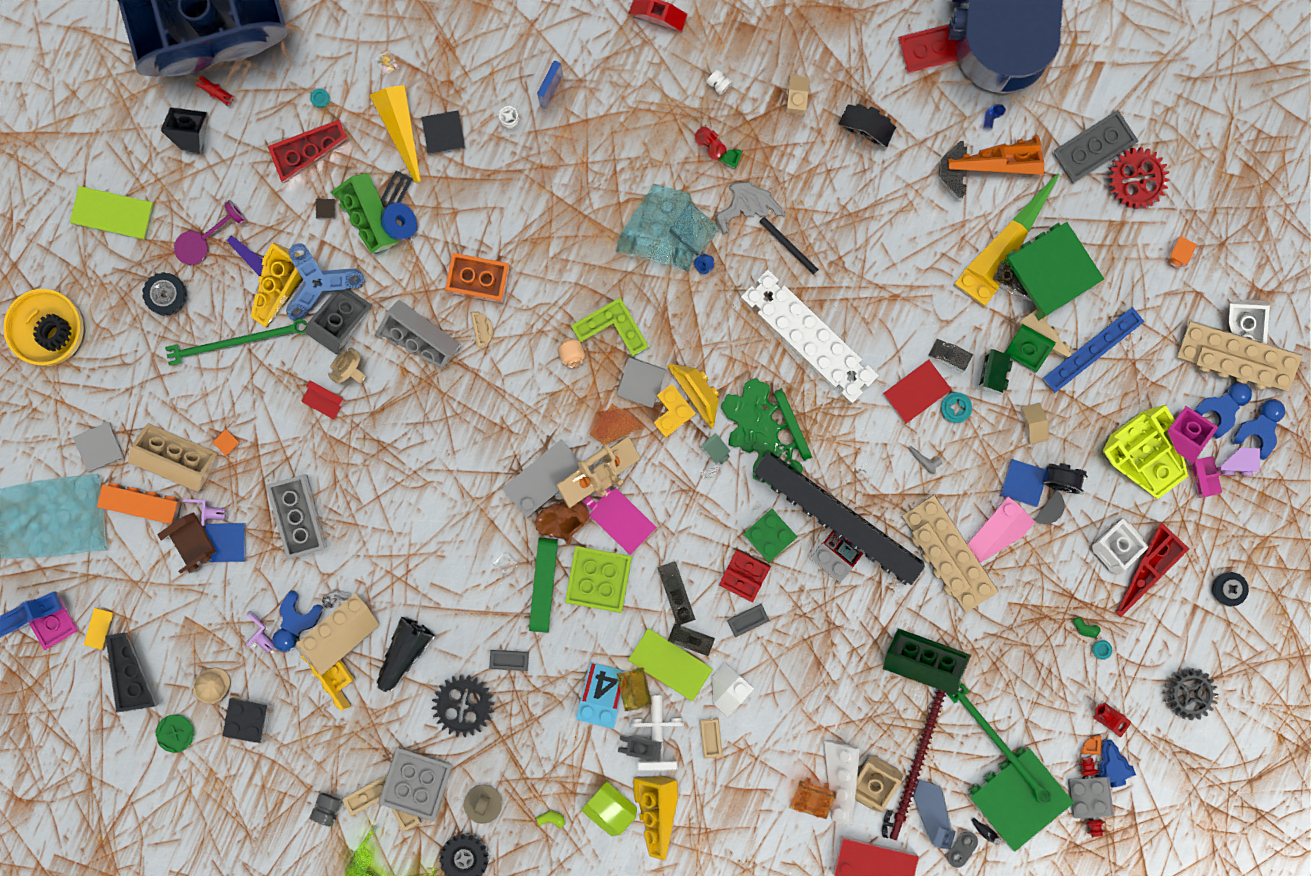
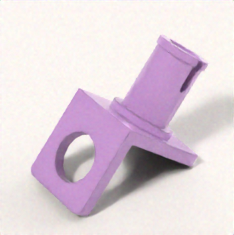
M183 499L185 503H202V526H204V522L207 519L224 520V514L216 513H224L225 507H207L205 505L206 500Z
M249 611L247 616L260 628L248 639L245 645L248 647L252 642H256L268 653L274 646L272 641L263 634L266 625Z

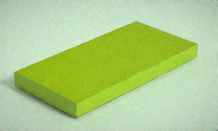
M78 186L70 223L145 240L154 203Z
M650 628L646 630L628 659L629 662L692 702L713 671V668Z

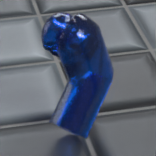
M997 104L986 111L983 128L993 129L994 119L1004 115L1006 112L1004 105Z

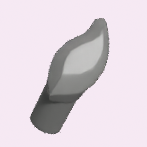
M912 446L909 447L929 472L935 474V469L943 464L940 458L931 462Z

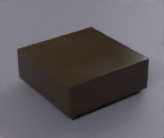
M316 199V219H336V200Z

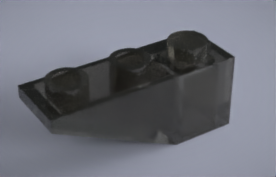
M676 562L657 567L677 626L695 620Z

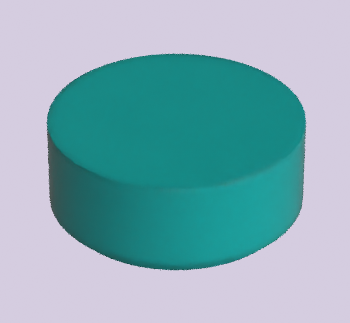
M318 88L311 93L310 100L316 108L321 109L329 104L330 96L326 90Z
M1099 640L1093 644L1092 653L1097 659L1105 660L1111 656L1112 646L1107 641Z

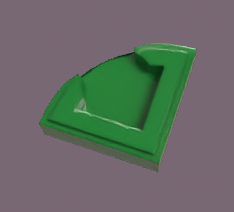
M738 149L727 150L719 157L718 161L731 168H736L743 151Z

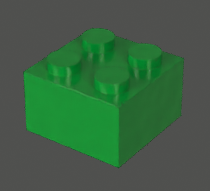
M770 509L742 534L768 563L798 537L773 509Z

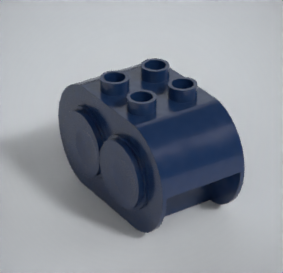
M117 0L135 61L136 71L144 76H181L203 70L219 62L244 59L279 43L288 33L279 0Z
M951 0V3H960V7L955 8L954 17H950L948 40L957 41L959 64L966 76L979 87L997 93L1023 90L1041 77L1046 67L1057 55L1061 41L1063 0Z

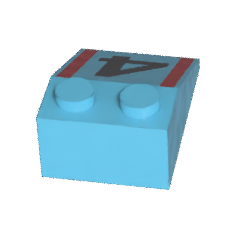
M590 662L576 720L614 729L628 671Z

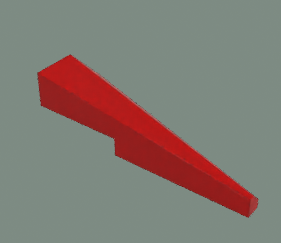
M1163 523L1159 525L1116 612L1120 617L1190 550Z

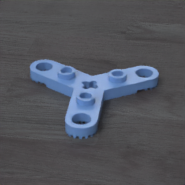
M301 243L294 244L289 249V256L304 282L286 307V313L289 319L293 321L304 318L322 291L360 287L364 282L362 272L359 269L321 271L308 248ZM296 251H304L303 255L299 257L294 256ZM352 275L359 276L356 281H349ZM318 279L320 280L319 283H318V282H316L315 284L313 283V280H318ZM297 307L301 309L299 313L292 314L293 309Z

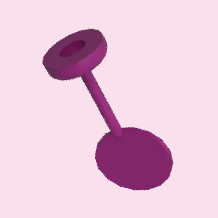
M228 200L224 204L228 215L206 233L201 235L195 231H186L180 234L174 244V252L177 259L187 265H196L206 257L208 251L205 239L231 218L239 224L244 223L246 218L241 210L231 200Z

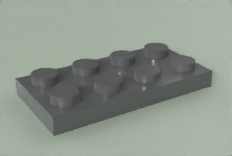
M1116 110L1056 148L1053 152L1073 183H1075L1139 141L1119 110Z

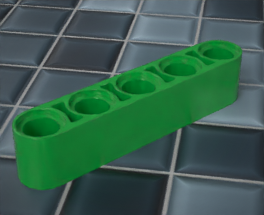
M541 537L538 539L529 631L549 632L558 539Z

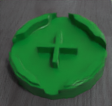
M173 714L163 718L157 725L155 732L159 746L171 753L186 750L193 743L195 737V729L191 720L180 714Z

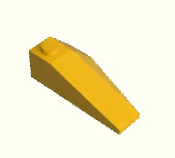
M274 242L270 245L262 261L263 269L258 279V292L255 294L250 316L264 327L269 325L303 279L289 256V249ZM296 252L294 256L299 257L301 255Z
M664 776L633 778L634 799L640 806L641 814H639L640 821L643 820L646 829L644 837L649 856L664 861L667 857L678 801L677 780Z

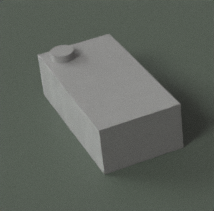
M561 439L502 489L528 519L559 493L556 484L577 471L579 468L578 462L580 461Z
M306 474L266 485L286 558L291 559L326 549L327 546Z

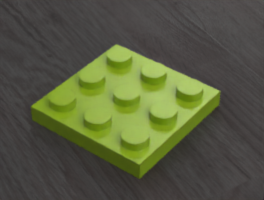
M575 546L565 603L622 613L632 556Z

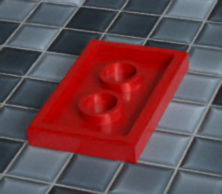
M949 24L898 37L907 74L958 62L957 41L948 40Z
M928 359L885 391L883 395L903 422L907 424L952 389Z

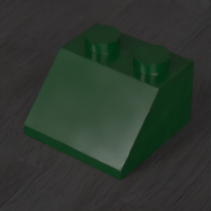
M990 349L985 353L978 390L995 394H1002L1004 390H1007L1009 380L1006 379L1007 372L1011 371L1013 361H1010L1011 355L995 349Z

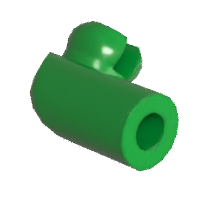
M1081 616L1072 620L1082 636L1095 638L1101 632L1098 625H1086Z

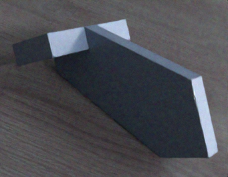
M919 780L914 798L931 844L940 849H950L956 831L951 829L943 789L937 785Z

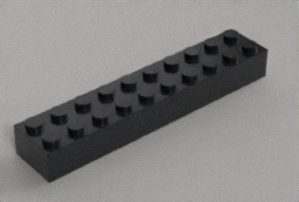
M767 450L756 465L753 472L756 473L755 477L762 483L767 481L771 484L770 488L778 494L781 492L787 496L786 500L795 506L799 504L805 514L810 517L812 515L817 517L818 523L823 527H831L838 538L849 540V545L857 551L860 549L864 551L865 557L870 561L881 563V568L889 574L891 572L896 574V579L902 584L906 585L908 583L912 586L924 570V561L770 450Z

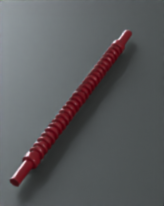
M939 689L935 692L936 697H933L935 701L931 703L933 707H930L931 713H928L929 718H926L928 722L924 724L926 728H923L924 734H921L923 738L919 739L921 744H918L917 755H914L916 759L912 761L914 765H911L912 771H909L911 775L907 776L909 781H906L905 792H902L904 796L900 798L902 802H899L900 808H897L899 811L894 816L896 820L890 839L896 841L902 824L907 819V808H910L909 802H912L910 798L914 797L912 793L915 792L914 787H917L916 781H919L917 777L920 776L919 771H922L921 765H924L922 762L926 760L924 756L927 755L926 750H929L928 744H931L929 740L932 739L931 734H934L933 729L936 728L934 725L938 723L936 719L939 718L938 713H941L940 708L943 707L941 703L945 702L943 700V697H946L945 692Z

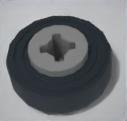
M1226 572L1215 580L1213 591L1216 599L1222 605L1230 607L1238 606L1245 601L1249 593V587L1246 579L1240 574Z

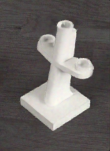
M662 695L651 696V723H643V719H632V723H630V727H651V740L662 742L660 761L638 762V771L677 770V761H663V726H684V722H682V718H670V722H663Z

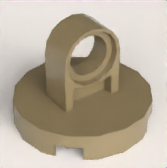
M483 784L469 790L463 805L469 819L475 823L485 824L492 822L498 817L503 803L499 792L495 788Z

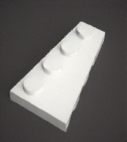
M825 740L824 746L832 821L851 825L853 824L860 748Z

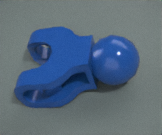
M1234 383L1228 389V393L1220 398H1205L1193 411L1201 416L1208 411L1215 412L1219 417V423L1217 424L1218 429L1213 436L1216 439L1220 438L1234 427L1235 414L1240 409L1239 406L1249 403L1252 398V390L1245 383Z
M1277 399L1267 400L1261 407V414H1258L1255 419L1245 421L1239 425L1232 437V442L1241 444L1249 435H1256L1260 440V459L1265 460L1268 458L1277 444L1275 429L1278 425L1277 422L1284 418V404Z
M293 590L287 594L280 606L283 621L280 625L281 629L277 630L272 638L274 648L280 652L291 651L296 645V636L299 637L302 631L315 627L323 612V606L314 605L308 614H298L295 610L298 594Z

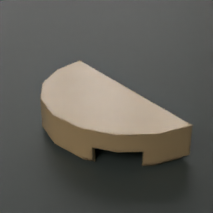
M470 312L477 347L481 349L491 341L493 326L490 319L484 314Z

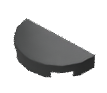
M1055 490L1034 519L1035 522L1050 524L1056 522L1062 516L1065 502L1058 490Z

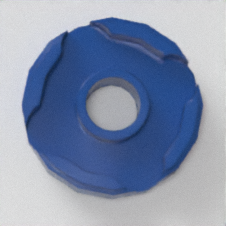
M392 203L382 211L381 225L388 236L399 240H406L413 236L417 228V221L413 211L407 205ZM396 218L401 220L402 226L396 223Z

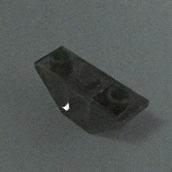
M964 141L958 142L938 163V182L956 201H961L963 196H966V184H963V177H966L967 170L949 169L948 159L958 160L963 158L964 154H967V147L964 146Z
M1000 262L992 280L1011 294L1033 302L1011 267Z

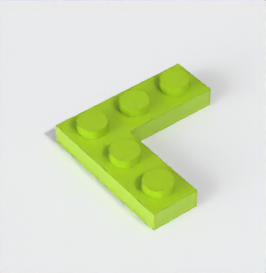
M621 297L571 325L580 342L614 324L632 357L649 348Z

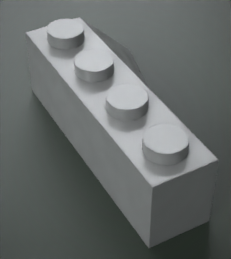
M398 300L387 311L375 334L379 338L383 336L389 339L391 344H399L406 347V351L410 353L416 352L420 354L421 358L442 368L454 357L461 345L401 300Z

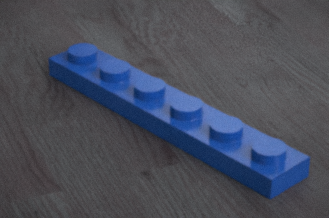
M1131 307L1042 379L1056 393L1145 321Z

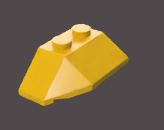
M676 364L667 365L668 370L710 430L713 429L719 393L714 386L710 388L706 382L709 380L703 370L699 372L697 368Z

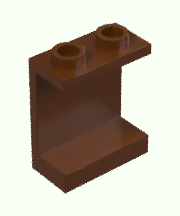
M194 512L182 516L157 534L161 541L171 538L186 566L179 570L180 574L187 571L190 574L199 569L198 565L200 563L203 565L211 561V556L217 552Z

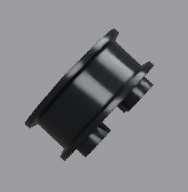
M1049 464L1046 466V470H1048L1046 480H1043L1042 484L1061 492L1084 494L1082 486L1088 476L1086 471L1070 469L1071 466L1068 464Z

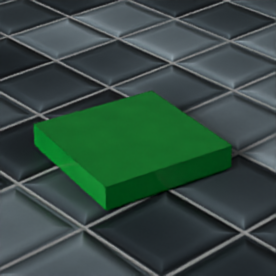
M1022 324L1004 353L1011 355L1010 358L1038 372L1056 342Z

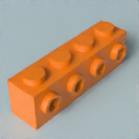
M109 482L108 485L102 484L97 503L99 508L168 524L177 521L181 502H177L176 497L165 495L164 498L157 497L158 493L146 491V494L138 493L139 489L128 486L127 490L120 488V484Z

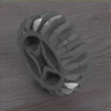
M1190 668L1189 673L1187 669H1182L1183 676L1181 673L1176 672L1175 674L1178 679L1171 677L1170 680L1173 682V685H1166V687L1171 688V692H1165V695L1171 696L1166 702H1173L1169 707L1170 710L1176 709L1175 715L1181 714L1182 719H1186L1188 716L1191 721L1194 720V717L1200 720L1202 717L1201 713L1207 717L1208 712L1206 710L1213 711L1214 709L1210 705L1217 704L1213 697L1219 696V694L1213 693V690L1218 689L1217 686H1211L1214 679L1207 680L1209 674L1205 673L1202 675V670L1200 669L1197 670L1196 674L1194 668ZM1190 678L1198 680L1191 687L1183 684L1185 680ZM1202 685H1204L1206 690L1205 699L1201 696ZM1178 689L1183 693L1181 704L1178 700ZM1187 690L1194 691L1193 694L1196 698L1190 697V694ZM1192 702H1196L1201 705L1199 708L1195 710L1185 709L1186 706L1190 705Z

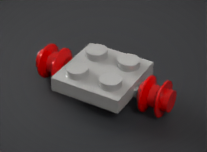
M1084 758L1078 765L1083 766V770L1079 773L1085 776V778L1070 780L1071 795L1074 802V819L1091 818L1092 820L1086 823V825L1090 826L1087 834H1091V837H1101L1107 831L1102 829L1105 821L1099 819V817L1114 816L1109 777H1094L1093 775L1099 772L1094 767L1098 761H1094L1093 758Z

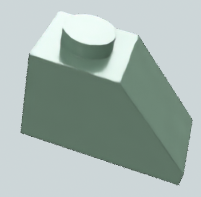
M716 433L701 445V449L715 464L719 462L723 464L730 457L728 455L730 449Z

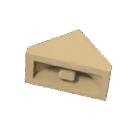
M1036 403L1021 407L1029 443L1034 444L1049 440L1048 419L1041 404Z

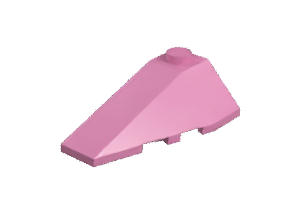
M1005 497L967 544L981 563L1022 538L1035 521L1011 498Z

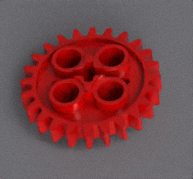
M1139 147L1137 151L1135 148H1131L1130 152L1124 150V156L1121 154L1117 155L1119 161H1112L1115 167L1109 168L1113 172L1112 175L1107 176V178L1112 179V182L1107 184L1108 186H1113L1110 193L1116 192L1114 199L1121 198L1120 205L1127 202L1126 208H1131L1133 205L1134 209H1138L1139 206L1142 209H1146V203L1149 207L1153 206V201H1160L1158 195L1165 196L1162 189H1168L1164 182L1170 181V179L1165 178L1169 171H1164L1163 169L1167 164L1160 163L1163 159L1162 157L1156 159L1157 152H1153L1150 155V149L1144 151L1143 147ZM1144 162H1147L1149 165L1147 172L1143 170ZM1126 166H1129L1131 169L1129 176L1124 173ZM1154 174L1152 178L1127 183L1122 182L1124 179ZM1148 181L1152 183V189L1150 191H1148L1146 188V183ZM1130 184L1134 187L1132 195L1128 193V186Z

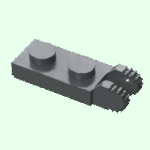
M620 736L621 741L628 742V747L618 748V752L624 753L627 756L660 761L661 741L635 736Z

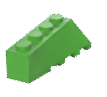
M369 173L351 176L331 191L333 197L339 199L341 209L343 211L346 210L351 217L349 219L351 224L359 229L358 234L370 253L387 250L399 242L398 239L388 236L381 225V213L384 207Z

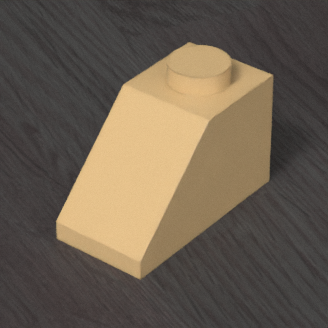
M790 75L786 113L805 115L809 77Z

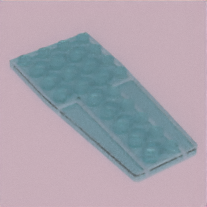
M99 474L40 480L0 488V559L52 557L107 550L103 508L97 507L101 491Z

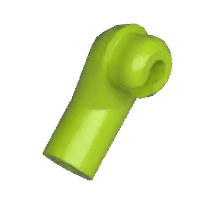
M548 811L536 817L539 826L548 822L556 825L557 828H562L565 825L562 814L555 811Z

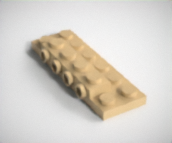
M1190 320L1177 357L1196 363V365H1199V369L1205 372H1210L1212 369L1218 371L1217 374L1228 378L1229 375L1237 377L1236 380L1241 383L1254 382L1255 386L1260 389L1276 387L1290 391L1302 359V354Z
M933 495L902 516L912 530L914 544L917 547H922L924 559L927 563L932 562L935 567L933 569L934 574L938 579H943L946 584L943 586L949 596L953 594L957 598L965 612H968L999 592L936 495Z

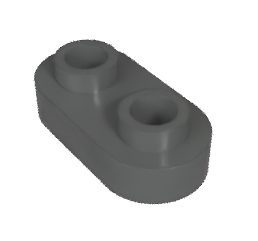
M969 831L960 834L947 854V860L951 866L960 868L966 864L978 846V838L975 834ZM970 838L972 840L971 845L965 844L966 839ZM960 855L961 859L960 861H955L954 857Z

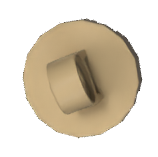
M351 347L348 348L346 353L342 351L330 366L333 370L332 373H328L329 378L335 383H341L351 376L361 384L367 376L356 369L360 362V353Z

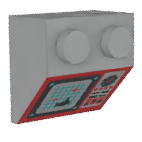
M832 530L809 559L838 583H841L863 553L852 548L846 538L843 540L838 538Z

